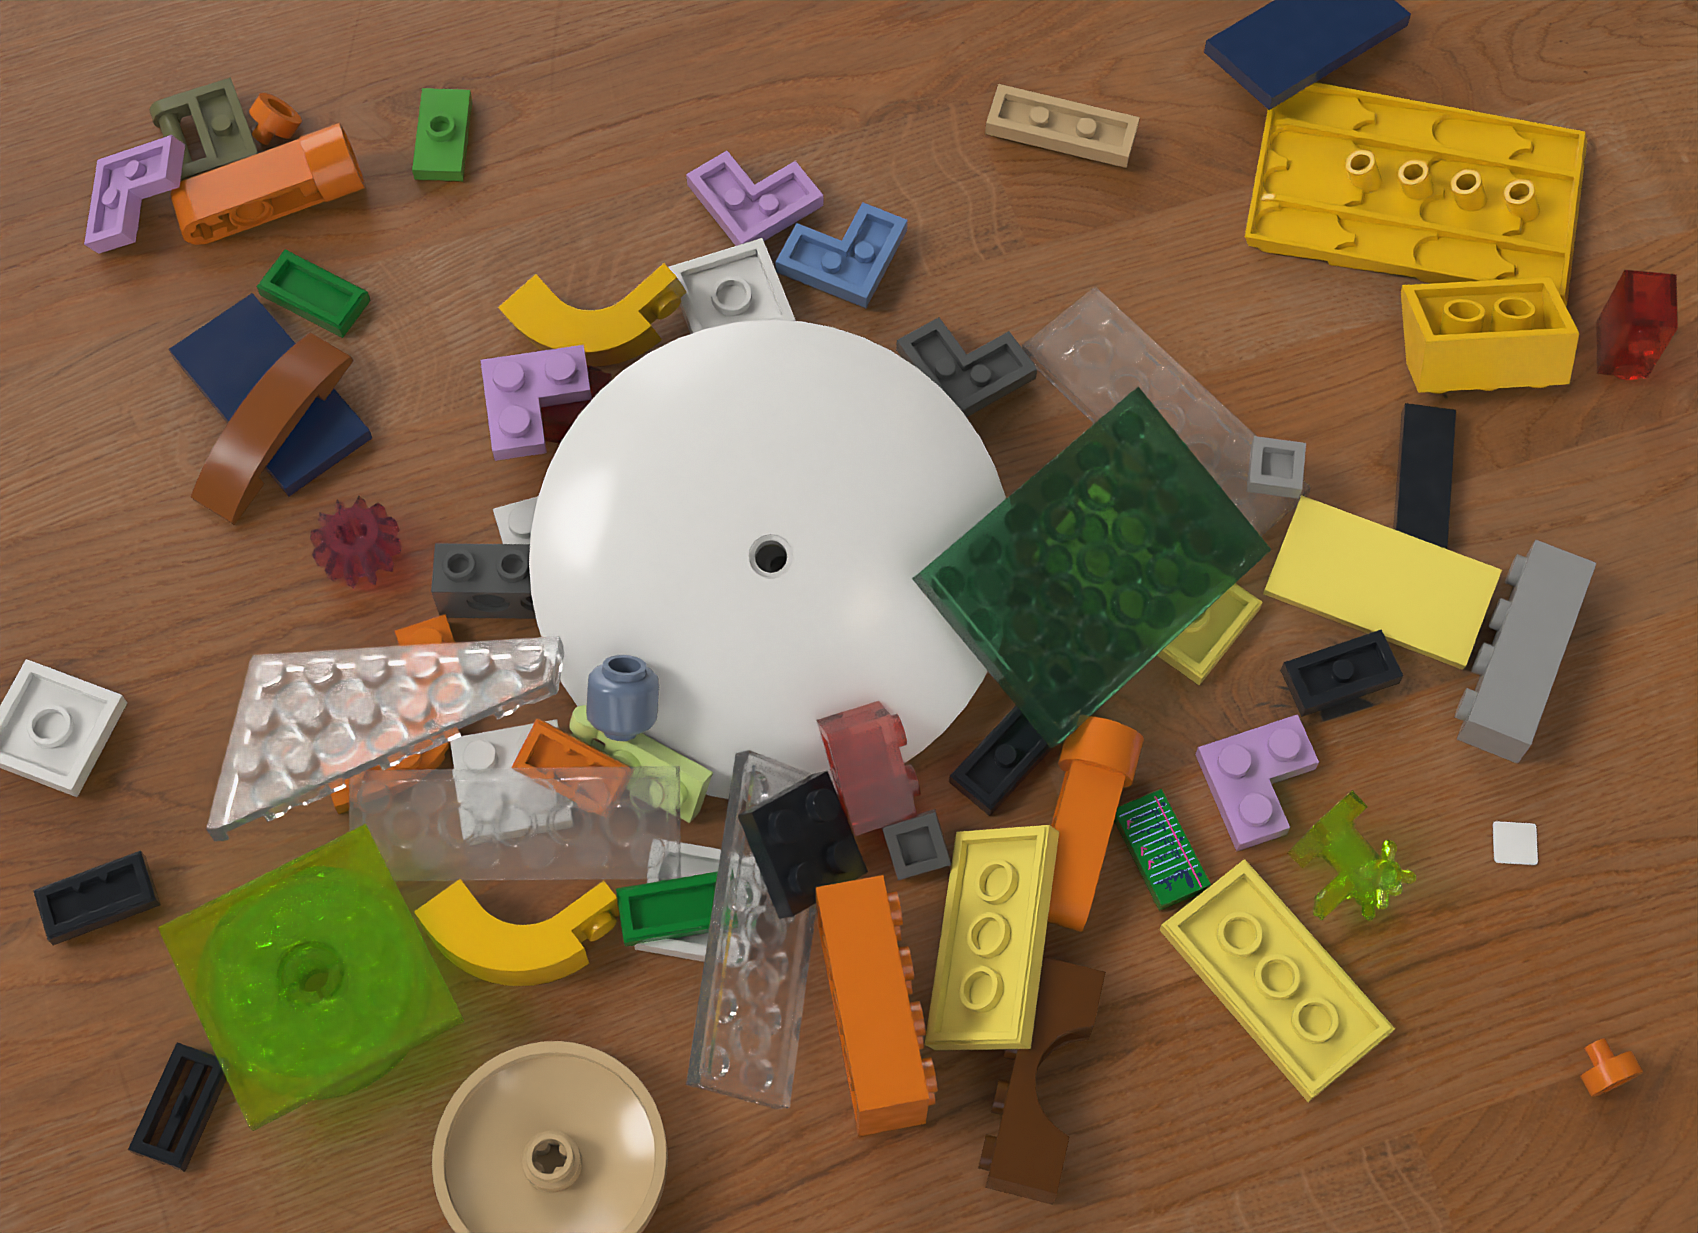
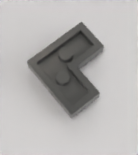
M940 317L898 339L896 343V351L899 355L942 388L961 409L966 418L1036 379V366L1010 331L966 354Z

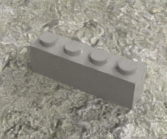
M1539 540L1534 541L1526 557L1516 554L1505 580L1506 584L1513 586L1508 600L1499 599L1488 625L1489 628L1497 630L1492 645L1482 644L1471 671L1480 675L1475 691L1466 688L1454 718L1463 721L1457 740L1514 763H1519L1532 744L1596 566L1595 562Z

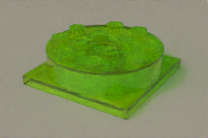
M366 824L158 927L248 1127L252 1131L312 1100L341 1097L371 1085L390 1072L406 1056L410 1049L464 1022ZM317 973H328L327 982L320 988L325 997L323 999L317 991H304L307 980Z

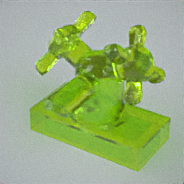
M1353 790L1315 823L1287 853L1302 869L1315 857H1322L1338 873L1330 883L1315 895L1313 915L1319 917L1320 920L1329 915L1345 899L1353 897L1362 906L1363 917L1368 921L1373 920L1376 914L1375 907L1381 910L1386 909L1389 905V895L1397 896L1402 893L1403 887L1401 882L1412 884L1416 880L1414 872L1402 870L1401 866L1394 861L1397 852V844L1394 841L1388 839L1383 842L1380 856L1354 827L1356 824L1354 821L1368 806Z

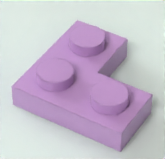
M170 135L97 160L84 245L99 254L136 242L142 199L179 188L185 151L184 143Z
M728 151L723 152L686 174L688 187L735 246L763 238V241L823 206V194L796 161L757 184L751 181Z
M584 345L480 360L492 452L495 461L547 453L541 407L592 400Z
M1298 714L1200 746L1195 754L1236 851L1287 835L1290 826L1272 784L1315 770L1319 763Z

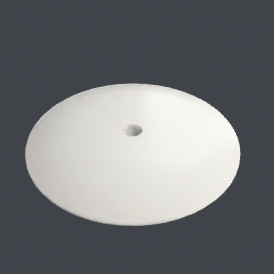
M758 320L707 328L678 338L648 353L630 365L598 392L578 415L562 439L547 469L537 499L532 523L529 569L531 595L542 640L563 686L576 705L583 706L587 704L588 676L595 667L603 664L606 658L616 655H630L642 659L659 679L657 720L643 734L712 771L713 774L706 792L707 795L741 802L761 803L806 777L823 771H828L837 794L868 784L897 769L922 752L950 726L967 706L984 680L998 650L1007 622L1013 591L1014 546L1012 524L1006 496L995 465L978 433L961 409L942 388L902 357L861 336L833 327L802 321ZM765 545H779L787 553L786 564L778 572H764L756 564L757 553Z

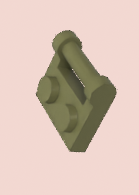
M231 77L154 102L149 109L153 123L161 129L163 137L173 135L185 144L180 182L258 154ZM190 115L193 117L206 154V158L192 161L180 126L181 119Z

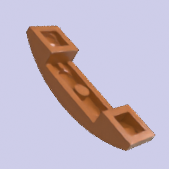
M311 332L293 345L264 374L231 417L200 472L191 498L235 525L263 487L264 482L259 478L262 471L315 398L318 397L323 401L326 400L354 361L352 357Z

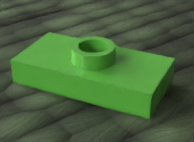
M422 88L412 166L415 180L463 181L472 108L470 90Z

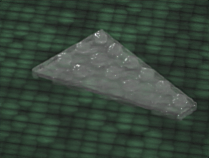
M560 637L252 655L206 830L214 841H226L229 839L228 831L262 816L269 822L284 815L295 806H305L346 787L345 779L372 767L380 765L384 771L399 764L410 755L422 754L460 737V728L492 714L495 715L497 720L514 713L522 705L534 704L557 694L565 653Z

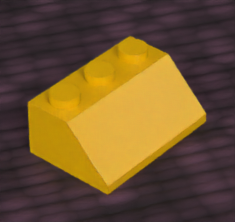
M1551 277L1402 285L1401 303L1406 364L1418 393L1442 394L1448 391L1474 389L1493 391L1498 388L1528 386L1544 388L1549 385L1570 384L1579 331Z

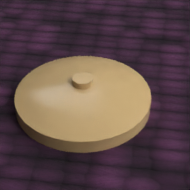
M544 1041L513 1048L487 1061L474 1071L462 1083L446 1106L437 1128L432 1151V1174L436 1196L445 1218L455 1233H642L659 1204L668 1168L667 1141L661 1116L653 1098L639 1078L617 1059L600 1050L578 1043L563 1041Z

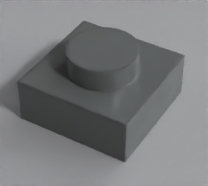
M936 809L883 824L882 829L898 880L951 865L950 855Z

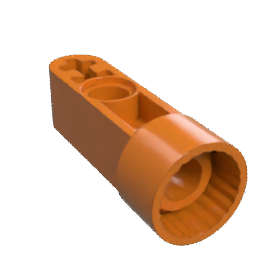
M339 122L300 136V139L180 182L179 188L171 190L170 196L183 239L191 244L202 245L324 201L327 203L365 189L366 185L351 143L342 124Z
M1076 716L1071 718L1058 766L1065 774L1051 826L1059 831L1048 922L1078 932L1083 931L1091 909L1122 788L1133 784L1144 738L1139 732L1119 722L1093 716Z

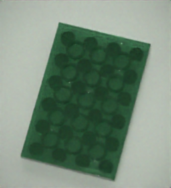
M1138 386L913 576L912 580L1047 744L1053 748L1071 735L1272 549Z

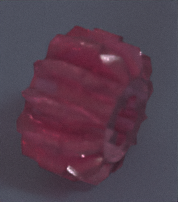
M358 496L353 506L346 508L343 502L337 500L335 504L337 513L330 515L319 512L318 521L322 528L311 530L310 540L313 546L316 547L313 550L312 556L316 565L321 568L325 567L324 571L327 577L333 582L344 577L347 585L353 589L360 577L366 576L370 583L376 585V571L381 569L393 572L394 563L391 556L401 554L402 545L400 539L396 537L400 531L398 524L394 518L387 517L385 507L379 502L368 508L366 501Z

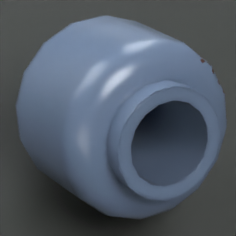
M616 655L606 658L603 664L595 667L588 676L587 720L595 729L603 732L607 738L615 741H629L634 739L637 734L649 730L657 720L659 699L658 676L638 657Z

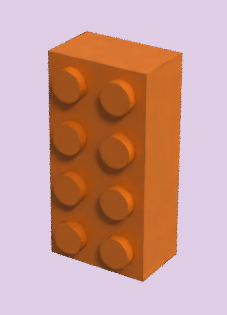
M883 875L816 887V920L858 1137L926 1124L928 1106L935 1105L934 1092H937L938 1089L932 1058L921 1059L919 1051L924 1049L923 1036L926 1035L920 1001L909 1002L908 995H913L911 980H914V971L909 947H898L897 942L902 941L900 926L903 925L897 891L887 893Z

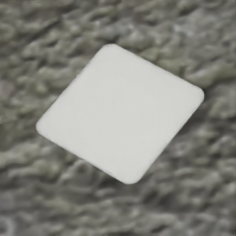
M1495 821L1493 823L1494 861L1496 863L1536 865L1538 863L1536 825L1532 823Z

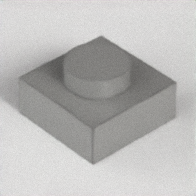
M1254 436L1250 451L1247 492L1299 499L1303 486L1306 443Z

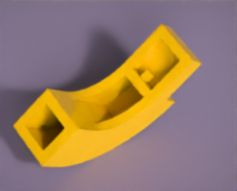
M663 263L618 303L599 310H581L561 301L535 274L498 308L522 335L539 350L544 351L584 345L587 366H606L630 360L658 344L662 339L651 324L656 319L662 320L670 316L679 307L681 297L687 291L676 275Z
M461 879L414 911L421 927L434 945L454 965L479 979L507 986H532L549 983L564 978L589 964V960L581 943L587 938L589 941H595L603 937L615 926L617 922L615 918L620 915L617 897L604 880L557 915L543 922L531 925H515L496 919L482 908Z

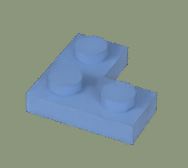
M862 202L842 241L796 223L775 262L776 272L867 308L907 232L908 220Z

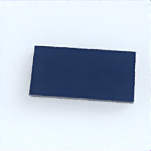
M1274 0L1206 40L1204 53L1270 110L1407 27L1411 13L1395 0Z
M251 293L169 348V351L177 364L228 424L231 417L258 381L296 343L255 295ZM333 389L325 401L318 397L315 398L265 469L289 497L371 440L372 435L368 427L338 392Z

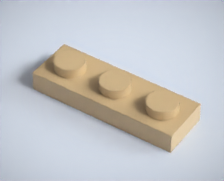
M998 84L986 122L985 134L1127 168L1140 117Z

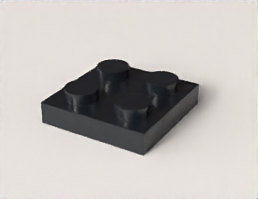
M828 771L814 773L737 815L779 919L794 917L816 903V887L853 881L868 872Z

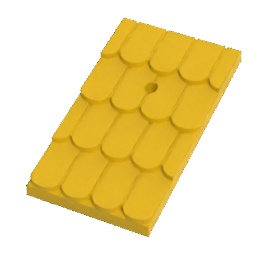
M1315 82L1267 111L1245 239L1248 246L1258 247L1259 250L1266 253L1328 261V264L1332 266L1411 276L1426 283L1551 277L1565 306H1567L1587 148L1586 133L1580 130Z

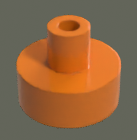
M260 93L249 109L250 115L258 123L252 132V136L265 145H269L274 135L290 139L302 122L300 115L291 106L268 93Z
M1605 1038L1595 1041L1584 1048L1594 1067L1583 1073L1580 1078L1591 1097L1611 1091L1643 1073L1632 1051L1614 1056Z

